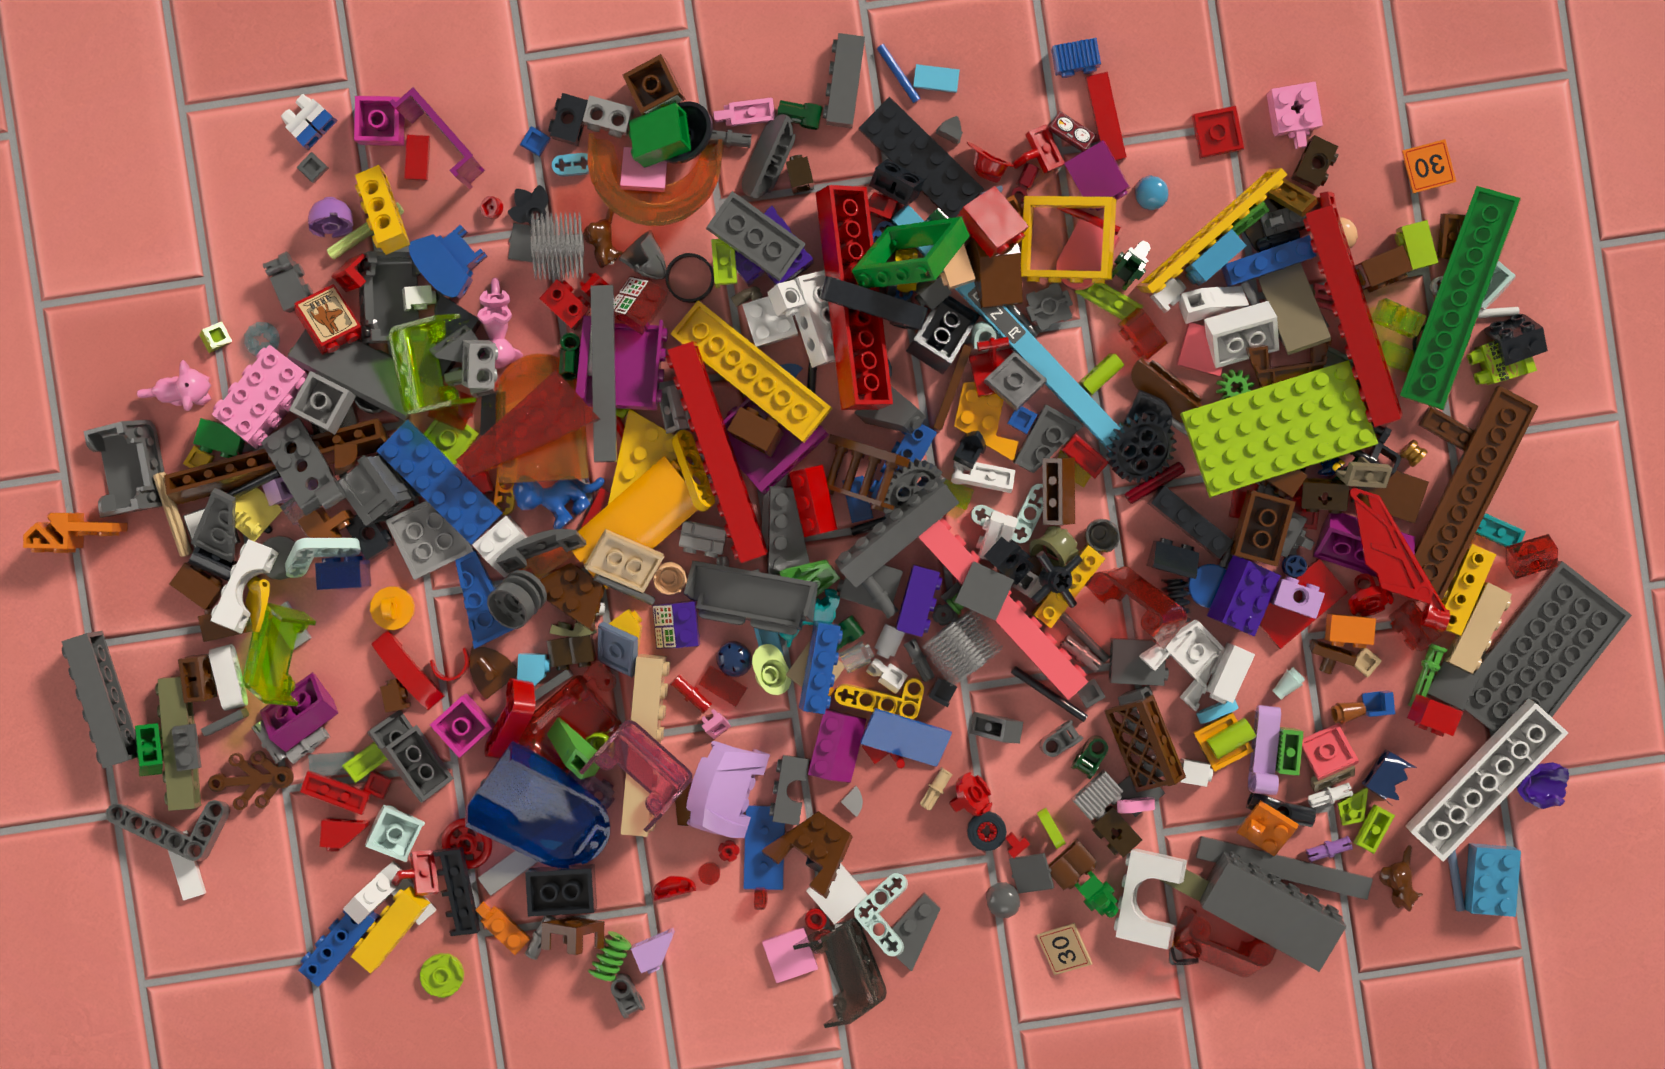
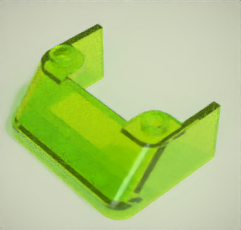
M460 314L433 315L396 325L390 329L389 341L401 403L406 413H423L476 402V397L459 399L458 391L454 386L443 385L439 359L429 351L437 342L444 340L446 336L445 322L460 318Z
M267 603L260 632H252L243 673V684L263 704L297 706L298 701L291 696L295 688V681L288 674L297 633L302 634L309 625H316V621L303 611L273 603Z

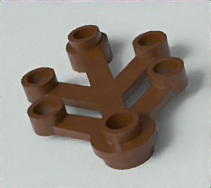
M256 751L251 755L252 763L256 765L261 764L271 773L262 774L248 763L241 753H234L229 757V763L234 767L238 766L249 776L227 778L224 774L218 773L209 778L208 786L212 791L220 792L230 786L250 785L241 796L233 801V807L236 810H243L248 806V801L263 783H272L264 794L257 796L255 799V805L258 808H264L269 805L270 799L279 788H286L293 783V771L286 766L277 767L266 758L263 751ZM256 754L261 755V761H256ZM234 756L239 757V763L233 761ZM279 774L285 775V781L279 779ZM215 779L220 782L219 787L214 786L213 782ZM260 797L265 799V805L259 803ZM239 799L244 802L243 807L238 806L237 801Z

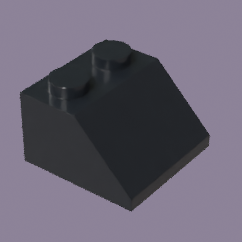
M1160 538V541H1153L1146 566L1196 579L1199 553L1194 551L1193 546L1181 544L1180 548L1173 546V541Z

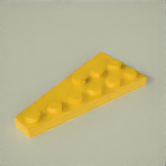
M629 409L608 505L662 457L666 456L671 462L677 459L672 445V437L674 435L671 433L666 434V430Z

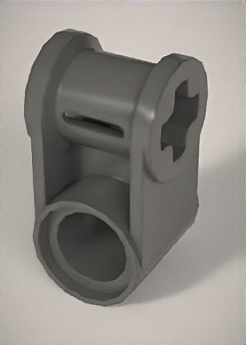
M1070 719L1043 737L1040 741V749L1044 754L1055 757L1079 743L1083 736L1077 733L1072 725L1073 721ZM1050 740H1054L1056 743V748L1052 752L1046 750V743Z
M625 973L617 974L611 984V993L617 1002L622 1016L626 1019L629 1017V1014L638 1010H645V1004L630 976ZM624 982L627 988L620 990L616 987V983Z

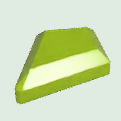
M1363 788L1354 793L1353 796L1337 803L1341 825L1364 821L1368 795L1367 788Z

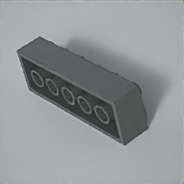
M103 631L86 633L61 641L63 645L62 654L68 660L70 666L68 669L69 675L76 685L75 693L77 699L81 701L84 709L82 710V715L89 724V736L97 749V761L99 764H102L103 768L137 758L135 729Z

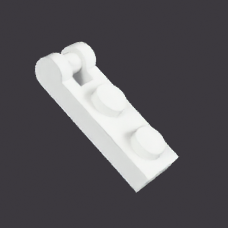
M954 461L953 468L955 472L951 477L952 483L958 485L968 484L1007 493L1012 492L1015 470L978 462L971 469ZM963 471H970V474H963Z

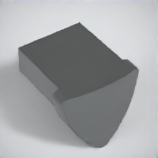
M955 116L946 120L936 129L935 133L955 144H959L963 133L959 117Z

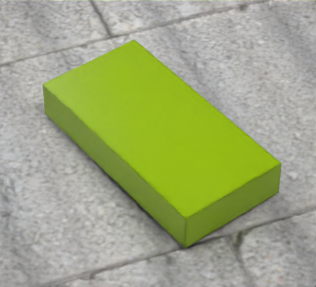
M373 742L345 762L342 767L356 783L388 759Z

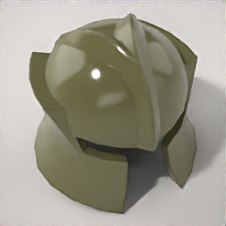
M1058 526L1048 527L1041 538L1031 541L1029 545L1030 556L1043 551V545H1045L1047 553L1058 558V560L1049 558L1053 566L1064 567L1068 561L1079 554V550L1076 549L1077 541L1067 529H1061Z

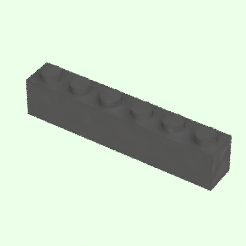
M937 476L934 480L927 482L925 487L917 494L910 496L907 502L900 508L893 510L890 516L883 522L876 524L873 530L866 536L859 538L855 545L842 552L838 559L835 560V563L846 578L855 587H858L959 504V501Z

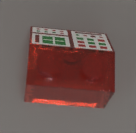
M630 276L614 298L615 318L643 335L666 303L668 292L650 280Z

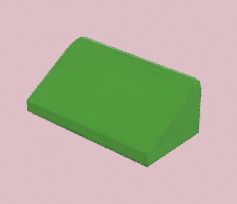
M1264 201L1258 205L1254 204L1249 208L1250 213L1241 220L1237 219L1232 223V230L1238 236L1269 212V208Z

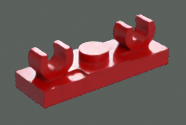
M307 771L300 790L301 793L360 815L364 814L371 795L369 792L312 771Z

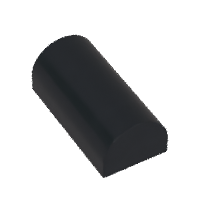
M196 546L188 563L229 582L231 569L237 564V561L233 560L231 563Z

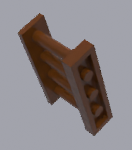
M830 434L828 443L836 445V453L826 480L829 494L833 495L835 491L872 503L870 508L882 512L884 508L893 510L894 506L884 503L895 469H898L899 465L907 468L910 459ZM851 450L853 457L842 489L835 487L834 484L844 454ZM867 455L870 461L859 494L850 492L861 458L864 459V456ZM884 460L886 461V469L876 499L869 498L867 495L878 463L881 464V461Z

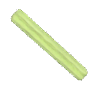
M396 202L399 213L401 215L404 213V210L402 206L398 202ZM366 222L329 247L327 253L332 259H336L372 235L374 231L370 230Z

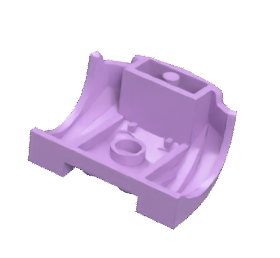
M712 741L711 747L713 748L708 757L701 758L691 784L686 806L691 811V816L687 824L717 835L745 838L751 817L743 813L749 805L748 797L750 791L755 786V775H764L770 754L757 749L748 751Z

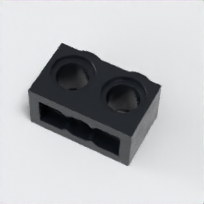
M886 159L875 168L869 186L907 207L918 198L925 179Z
M1002 536L984 555L1005 576L1013 579V583L1016 586L1034 567L1028 560L1031 557L1012 539L1008 542Z

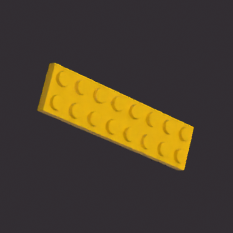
M1282 168L1267 170L1137 285V288L1142 293L1155 292L1156 294L1166 287L1165 282L1170 278L1174 279L1180 275L1185 264L1193 263L1199 258L1200 255L1198 253L1204 248L1208 249L1216 243L1215 238L1221 233L1224 235L1230 231L1235 220L1243 219L1250 213L1249 208L1254 204L1258 205L1267 198L1265 194L1268 191L1280 187L1284 182L1282 179L1287 176L1286 172Z
M699 300L671 332V335L681 344L692 341L697 342L703 362L803 443H805L832 410L831 406Z

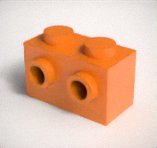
M1327 614L1325 640L1331 641L1332 646L1344 647L1345 643H1353L1355 648L1366 649L1367 645H1374L1376 618Z

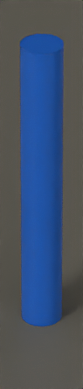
M884 44L880 45L877 48L878 52L913 104L918 102L921 98Z

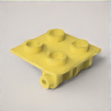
M255 488L236 498L235 527L255 542L283 509L278 504L269 506L266 495L260 489Z

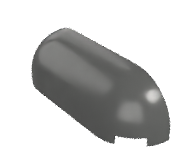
M784 114L775 116L774 120L769 121L765 126L742 178V190L746 195L759 198L766 193H770L775 187L795 141V134H793L791 124L792 120L789 116Z

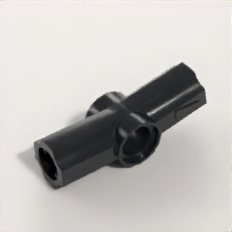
M1251 793L1247 800L1246 808L1253 810L1261 800L1275 810L1284 806L1286 810L1284 815L1299 825L1313 827L1315 823V808L1286 803L1265 794Z

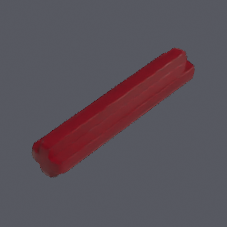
M1177 462L1163 470V473L1156 474L1155 478L1151 477L1148 479V482H1143L1125 493L1127 501L1133 504L1185 473L1182 463Z

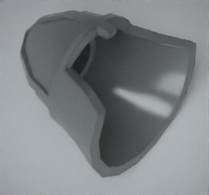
M649 230L635 240L623 252L619 260L644 277L655 280L665 278V258L652 231Z

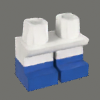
M302 94L295 102L302 110L295 115L288 109L281 115V118L286 124L285 128L293 134L303 147L310 150L322 137L318 131L325 134L338 120L317 101L311 100Z

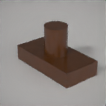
M1312 639L1309 645L1313 654L1324 657L1319 670L1326 674H1332L1337 661L1353 667L1357 661V657L1352 651Z

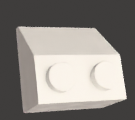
M505 516L472 545L505 578L510 573H506L497 564V558L508 548L528 536L511 516Z

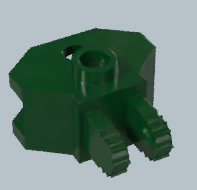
M1141 241L1134 249L1130 247L1126 253L1121 251L1114 260L1116 266L1112 270V278L1117 275L1125 281L1122 286L1124 291L1135 279L1139 280L1146 272L1144 267L1148 260L1145 257L1151 249L1148 242Z

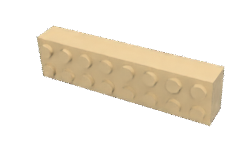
M640 654L636 657L621 835L648 837L649 833L656 826L657 815L653 814V809L658 804V793H655V787L660 782V771H657V765L662 760V749H659V743L664 738V727H661V721H663V718L665 719L666 705H663V699L667 697L668 684L664 683L665 676L667 677L670 671V662L666 661L667 656Z

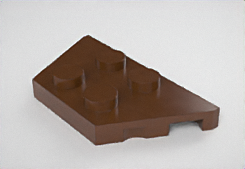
M572 563L540 579L547 593L546 601L591 632L595 630L594 621L596 613H599L600 600L605 590L603 584L594 581L590 575Z

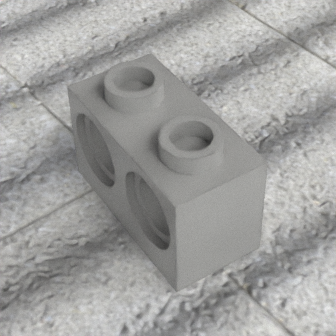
M589 95L583 123L587 126L588 130L600 132L601 129L609 131L608 135L621 138L622 135L628 137L630 129L629 120L633 118L634 109L631 106ZM595 111L603 112L601 119H592V114ZM617 116L624 117V123L620 126L613 125V120Z
M463 340V386L467 388H494V382L497 381L498 376L495 368V360L498 359V348L495 343L489 340ZM481 348H484V349H485V354H484V356L481 357V358H478V356H477L478 351H479ZM483 370V378L477 380V373Z

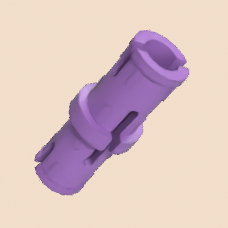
M1349 836L1332 842L1325 841L1323 845L1306 849V854L1310 855L1307 856L1309 862L1312 863L1325 857L1333 858L1335 854L1353 850Z

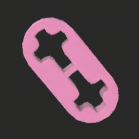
M1139 797L1117 801L1118 813L1155 810V798Z

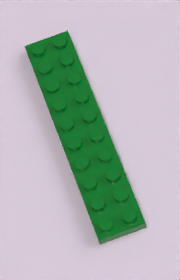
M1476 186L1400 397L1444 410L1521 198Z

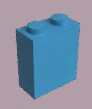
M1231 229L1201 254L1197 260L1184 269L1187 272V279L1192 284L1200 286L1247 245Z

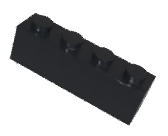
M1166 486L1160 487L1147 503L1215 558L1220 559L1234 542Z

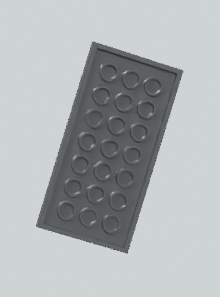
M1559 561L1484 656L1479 669L1472 674L1479 677L1480 680L1473 691L1474 696L1469 698L1464 710L1493 733H1496L1528 698L1553 717L1632 615L1566 563Z

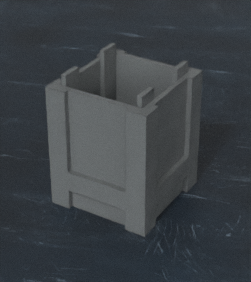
M379 453L374 457H365L363 455L357 460L359 465L349 473L346 472L339 475L340 479L338 482L344 490L347 500L365 526L390 519L418 496L412 486Z

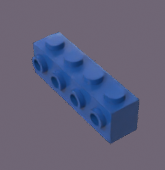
M923 424L912 434L902 432L905 435L902 442L897 441L891 453L906 457L913 463L915 458L922 461L937 432ZM885 463L882 469L880 470V472H882L883 475L886 469ZM883 476L880 481L875 479L869 490L873 493L871 497L876 499Z
M814 621L799 708L803 711L825 714L826 709L830 707L831 697L828 694L829 688L833 687L835 675L832 672L833 666L837 665L839 653L836 652L837 644H840L842 641L843 632L840 630L841 626Z
M343 910L345 916L341 920L337 918L328 928L331 932L327 937L322 935L315 943L316 950L312 954L308 952L300 962L303 965L298 971L319 987L364 936L367 929L380 917L376 912L373 911L358 925Z

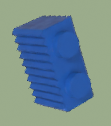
M1097 38L1054 45L1051 49L1055 75H1061L1062 78L1072 77L1075 75L1074 72L1083 71L1084 74L1094 73L1097 71L1096 68H1099L1101 65Z

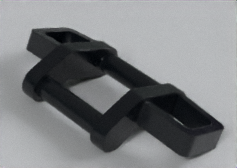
M1371 422L1374 432L1379 435L1377 438L1378 444L1372 446L1369 455L1362 450L1350 454L1357 459L1364 457L1370 463L1381 464L1377 462L1378 456L1381 453L1393 462L1390 475L1392 477L1402 459L1398 453L1384 445L1392 430L1388 427H1374L1373 422Z

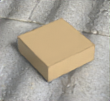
M1361 648L1356 654L1357 661L1354 667L1365 677H1369L1382 660L1369 649Z

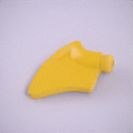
M254 576L247 582L249 592L245 605L251 613L253 632H260L268 603L270 583L265 579L261 580Z

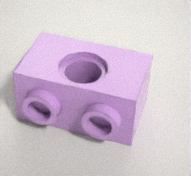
M1286 576L1285 579H1279L1270 603L1316 619L1325 593L1319 592L1320 587L1307 583L1306 587L1299 585V580ZM1297 590H1300L1303 595L1300 602H1295L1293 599V594Z

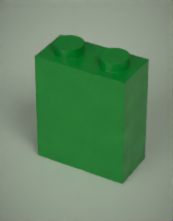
M677 103L629 120V137L632 141L631 155L634 161L640 163L644 168L691 151L687 115Z

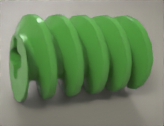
M608 931L612 938H604L608 946H604L601 949L604 954H596L600 962L593 961L592 965L596 969H588V972L598 979L614 981L616 978L614 973L619 972V966L623 964L622 958L627 957L626 950H630L632 946L622 935Z

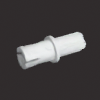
M1348 782L1333 788L1326 787L1324 791L1309 795L1308 803L1311 808L1327 803L1334 804L1336 800L1353 796V792L1349 791L1352 788Z

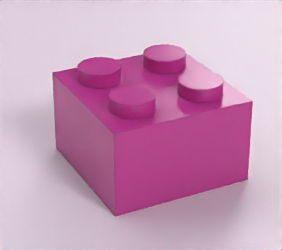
M355 96L354 141L360 145L404 146L405 117L390 103L392 99L397 102L400 97Z
M466 693L434 720L430 726L460 758L494 728L495 724Z

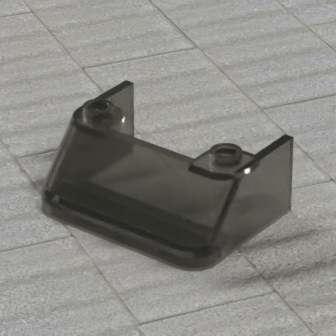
M847 919L813 932L793 945L794 950L810 947L815 954L825 952L840 988V992L835 995L833 1000V1007L837 1015L824 1023L825 1028L851 1024L886 998V986L862 925L857 919Z

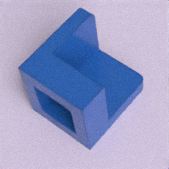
M1386 690L1362 693V702L1366 707L1365 716L1373 717L1395 714L1393 692Z

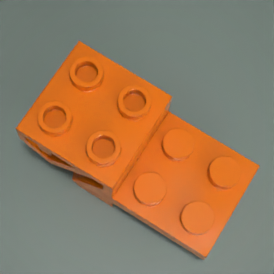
M49 513L47 519L50 522H36L23 534V548H31L33 553H76V548H84V536H120V532L128 531V523L84 522V513Z

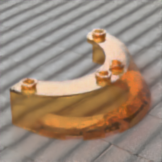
M593 133L588 135V169L596 192L613 212L633 223L646 226H664L682 221L693 215L707 202L719 180L724 154L723 139H718V144L707 145L701 152L692 171L681 180L665 185V192L621 189L622 166L617 158L614 145L609 140L596 139Z

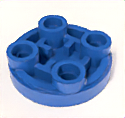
M1215 564L1199 566L1196 579L1188 578L1187 580L1189 583L1188 591L1192 600L1202 607L1210 608L1226 570Z

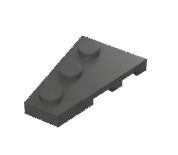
M214 488L191 541V544L231 563L235 559V497Z

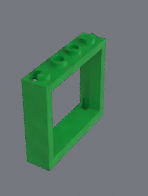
M962 217L887 227L852 269L858 285L864 288L933 281L937 279L970 235ZM934 245L924 258L886 262L895 250ZM929 271L930 276H926L925 273Z

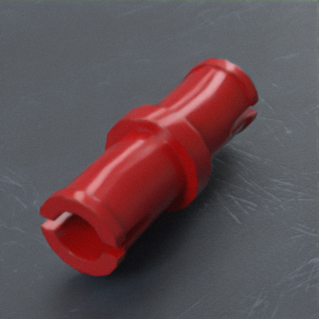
M680 674L670 684L685 697V701H690L702 714L712 705L711 702L698 692L699 689L696 686L693 687Z

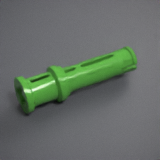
M1428 642L1427 646L1429 649L1425 659L1421 661L1423 668L1411 700L1408 703L1409 706H1412L1416 694H1419L1420 691V695L1427 696L1435 672L1441 668L1440 662L1443 654L1448 649Z

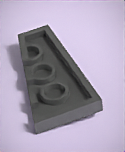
M769 486L768 574H780L779 571L810 563L791 486Z

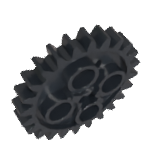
M1144 412L1142 418L1136 413L1134 420L1127 417V424L1119 422L1120 430L1113 429L1116 435L1115 437H1109L1113 443L1106 445L1111 451L1106 456L1111 459L1108 464L1113 467L1112 470L1121 479L1125 478L1128 482L1134 480L1136 483H1139L1142 478L1145 482H1148V476L1155 478L1157 471L1163 473V466L1169 467V464L1166 462L1167 459H1174L1170 452L1176 451V448L1172 446V444L1177 442L1172 437L1175 433L1164 419L1158 418L1153 413L1149 416Z

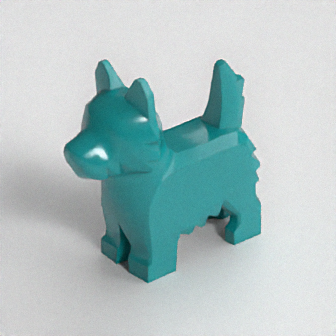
M825 589L826 597L821 601L819 598L816 599L814 621L832 623L836 617V609L838 608L840 597L835 589ZM803 621L802 626H803V625H814V621H813V623H812V622ZM800 630L795 635L779 633L784 638V641H786V647L789 648L793 639Z

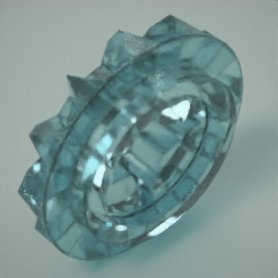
M256 322L249 326L244 334V344L248 352L255 356L264 347L267 348L271 345L277 350L279 346V333L269 323ZM264 333L263 337L267 338L270 342H262L259 345V341L254 336H261Z

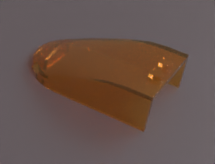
M531 354L521 357L509 365L499 379L496 388V442L498 481L501 488H506L505 484L559 480L585 479V483H590L585 406H577L575 399L577 379L568 381L559 378V357L550 354Z

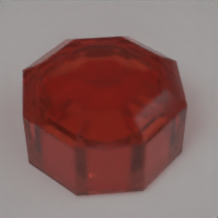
M756 887L754 891L755 910H764L768 903L767 890Z

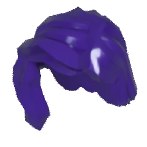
M1554 762L1538 764L1519 783L1517 791L1525 802L1531 803L1538 808L1545 809L1561 806L1565 802L1563 798L1566 796L1565 788L1569 780L1568 769Z

